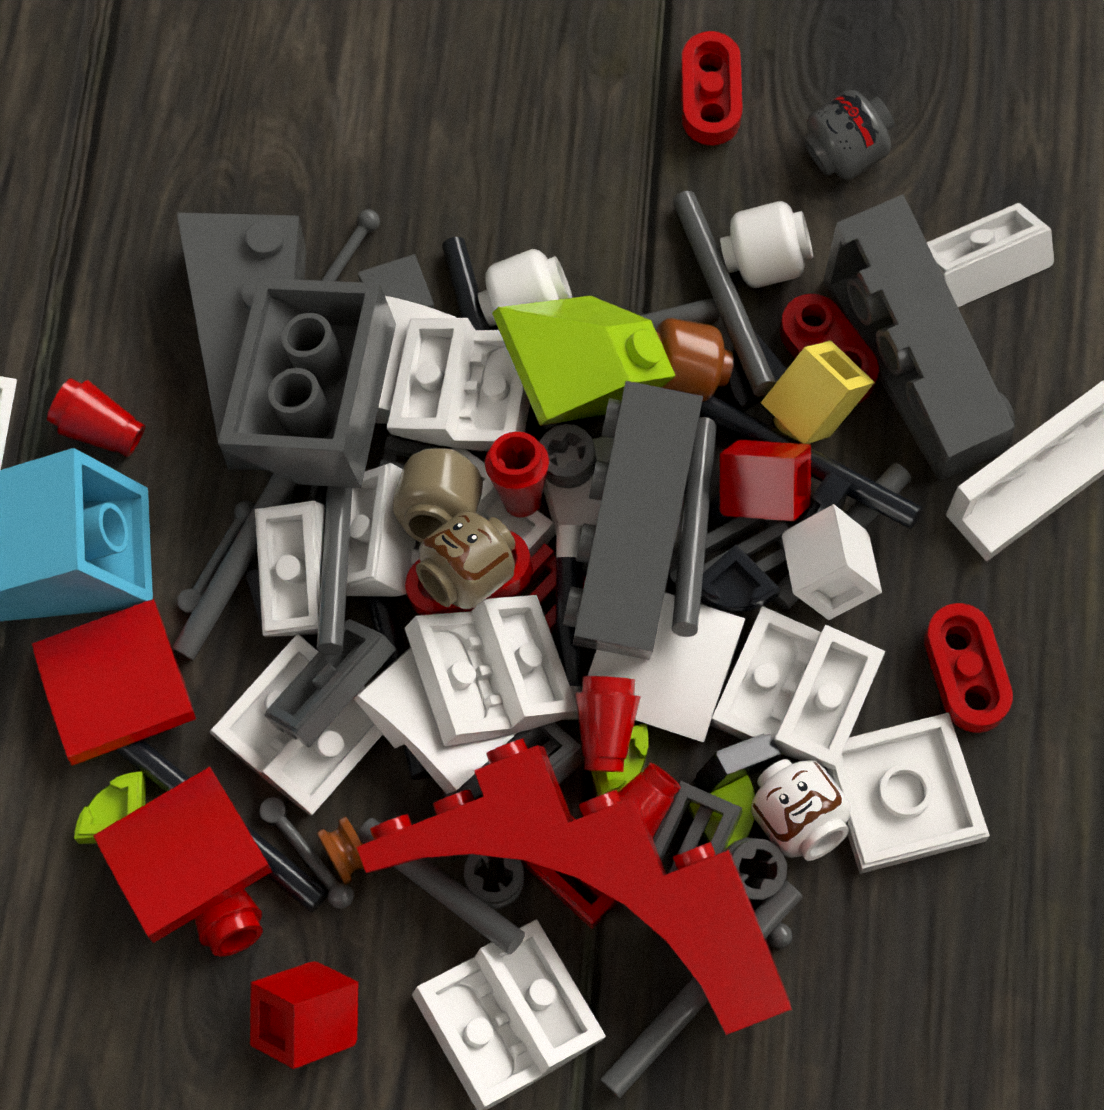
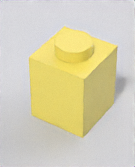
M832 341L804 347L765 396L761 404L775 416L773 421L782 433L802 444H810L831 437L875 382Z

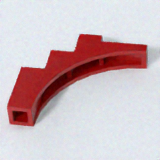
M524 738L488 751L486 756L490 764L474 770L483 797L475 800L471 789L453 794L433 803L436 816L413 825L408 814L390 819L370 828L373 841L356 847L366 873L380 871L427 857L475 854L525 860L576 877L624 904L667 941L701 985L726 1035L792 1010L791 1002L730 849L716 854L711 842L673 856L677 870L666 874L637 798L632 797L621 802L617 790L608 792L579 804L583 817L573 821L545 747L537 745L528 749Z

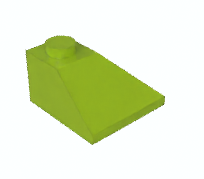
M583 296L502 306L492 312L540 426L606 415L609 398L622 400L626 381L661 388L676 376L651 320L596 297Z

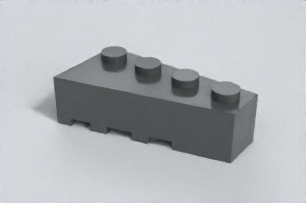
M904 194L837 222L823 282L839 309L876 356L879 365L878 377L938 481H942L1004 453L1015 429L1013 409L1007 398L1001 392H998Z
M177 213L217 440H219L258 278L305 280L307 250L299 216ZM221 450L228 469L266 470Z
M626 381L622 400L609 398L602 436L614 439L610 461L608 463L596 460L589 499L601 501L597 525L583 524L576 562L588 564L584 589L570 587L563 622L565 626L575 627L573 645L650 660L654 649L703 396Z

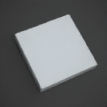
M949 713L849 737L835 769L827 768L829 775L851 805L850 817L846 822L849 828L847 835L859 874L986 842L990 836Z

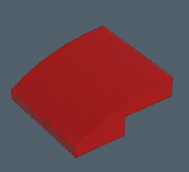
M154 599L32 643L47 699L71 766L196 719L182 673L174 657L161 614Z
M211 767L199 772L93 835L148 938L153 943L272 872L268 862Z

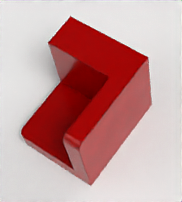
M738 440L720 453V512L722 515L795 521L811 506V444Z
M312 961L251 982L250 1046L295 1069L353 1047L356 1044L358 1030V981L319 962Z

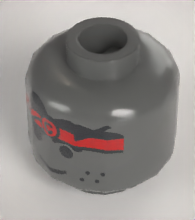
M848 90L809 115L807 120L809 133L804 135L802 140L812 159L826 177L835 173L842 179L850 180L888 156L891 150V139L887 131L895 127V122L889 110L878 96L868 101L858 91Z

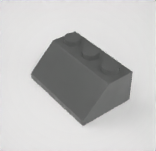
M258 278L218 440L221 450L298 484L346 488L362 487L396 328V322L380 283Z

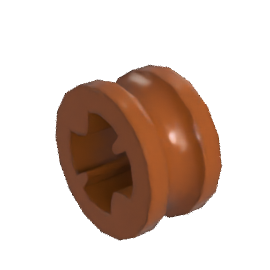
M344 816L338 820L339 825L335 831L328 832L323 828L316 832L341 880L346 885L352 881L354 871L365 869L356 848L363 844L347 817Z

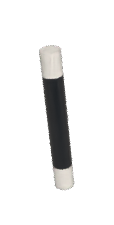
M558 525L556 537V649L576 702L575 693L581 692V646L573 645L575 627L565 626L563 622L570 587L582 588V563L576 562L582 526ZM578 712L572 717L563 720H579Z

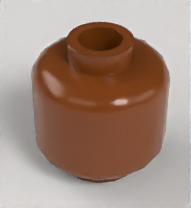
M667 318L657 326L655 330L676 375L661 388L703 396V402L713 396L718 386L725 387L728 384L733 369V353L731 350L724 348L723 337L719 329L712 325L675 318Z

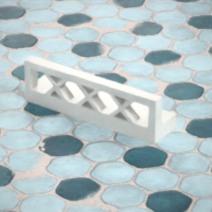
M1104 380L957 487L946 516L986 562L1104 475Z

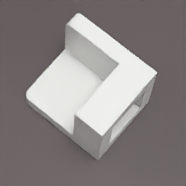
M833 504L787 529L782 534L793 594L826 619L831 620L882 593L868 532L836 505Z

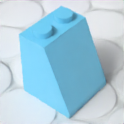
M75 448L0 470V621L122 610L153 599L149 499L146 486Z

